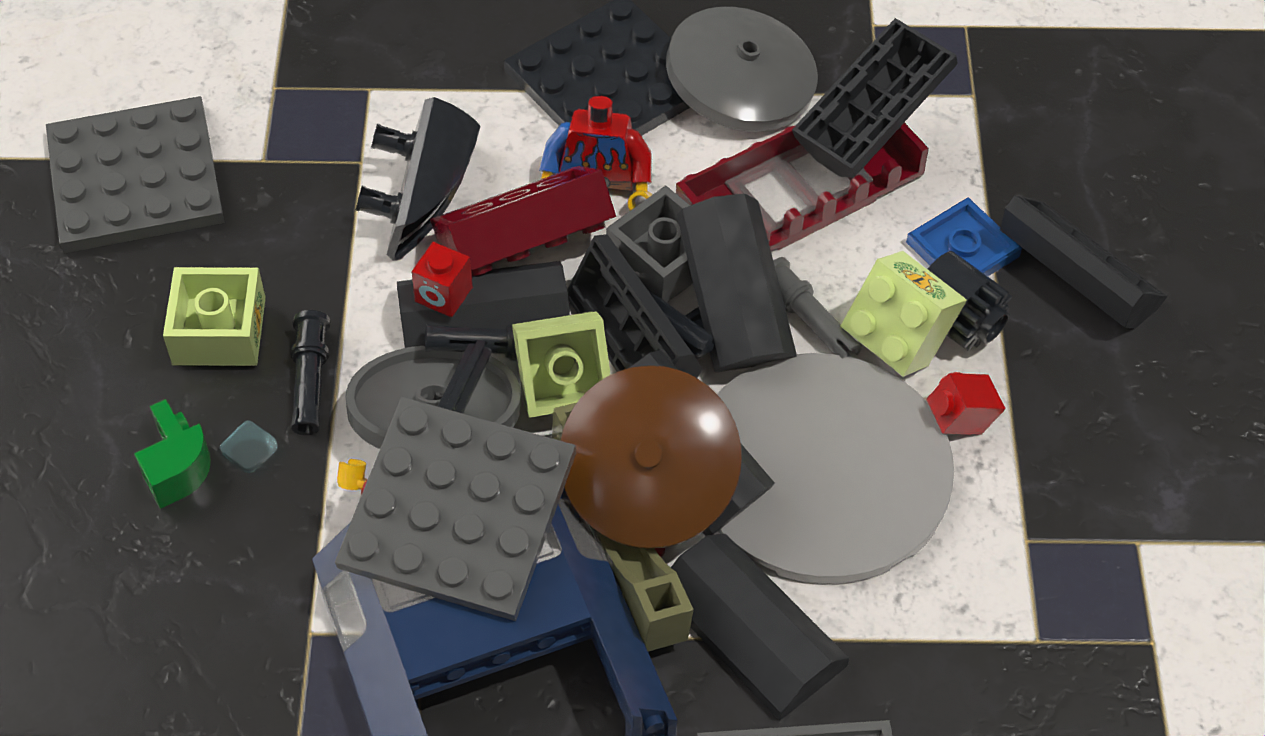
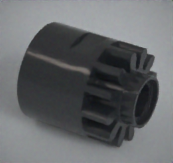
M948 251L937 258L927 269L967 299L946 336L967 351H970L973 346L977 348L981 341L985 344L990 343L1000 334L1009 319V313L1006 312L1009 309L1007 303L1011 300L1012 296L1007 290L954 251Z

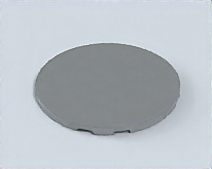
M806 353L797 354V357L756 365L735 377L717 393L729 409L736 423L740 443L775 482L770 490L718 531L720 534H727L753 561L777 571V575L801 582L816 584L851 583L870 579L890 571V567L902 562L909 556L913 557L935 534L948 508L953 488L954 464L950 442L947 434H942L929 404L916 390L894 374L856 358L846 356L842 359L840 355Z

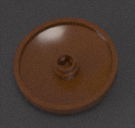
M638 366L607 376L591 387L579 399L566 421L561 436V441L576 446V455L564 486L569 500L580 516L592 528L609 539L627 546L646 549L665 548L695 538L713 525L723 514L732 500L739 482L742 464L741 443L736 423L729 409L708 385L698 378L677 369L664 366Z

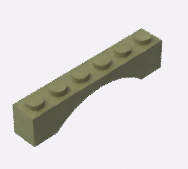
M577 403L554 408L552 439L561 441L566 421ZM589 525L604 561L610 564L647 651L687 641L694 609L676 571L664 562L655 548H636L618 543L602 535Z

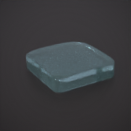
M247 420L220 445L223 456L245 472L252 473L275 452L277 442L270 434L252 421Z

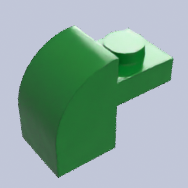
M166 399L150 406L155 424L163 440L134 453L142 476L160 509L197 490L206 479L211 464L210 453L200 423L189 427L183 413L180 411L174 414Z

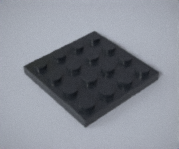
M613 0L504 60L505 72L558 126L564 122H571L575 110H588V101L595 96L610 98L612 100V113L628 115L631 118L632 129L637 130L641 136L691 108L678 95L668 76L666 56L671 38L631 0Z

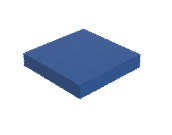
M969 197L908 233L906 243L929 265L944 253L954 251L987 276L1020 257L1022 247L1000 230V226Z

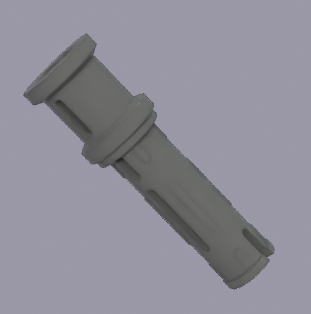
M785 257L773 260L786 311L790 313L795 312L835 355H840L842 359L846 356L853 358L844 349V344L849 350L858 355L862 350V344L840 327V323L813 296L812 285L807 280L801 281L790 269V262Z

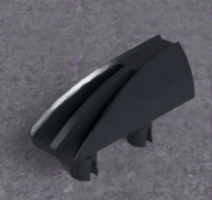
M436 97L425 99L416 129L411 134H405L399 130L381 126V124H377L371 149H378L393 154L397 153L405 157L404 161H407L403 184L401 192H398L397 196L385 194V192L362 185L355 211H363L391 219L390 223L393 224L386 255L392 261L402 259L414 249L432 230L430 219L443 215L462 182L481 126L469 114L455 105Z

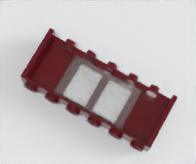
M904 122L855 177H839L818 163L794 137L792 129L795 126H789L782 130L781 133L762 142H756L748 149L729 158H723L711 167L696 174L687 175L680 182L676 183V194L689 205L712 197L744 193L757 199L771 251L775 249L779 251L876 202V198L923 175L929 148Z

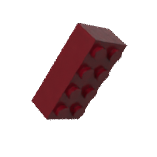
M576 166L430 219L438 244L469 256L472 276H476L492 270V263L507 258L508 262H513L530 256V249L542 244L545 245V248L561 245L569 240L567 235L582 230L583 234L601 230L606 227V220L617 216L602 170Z

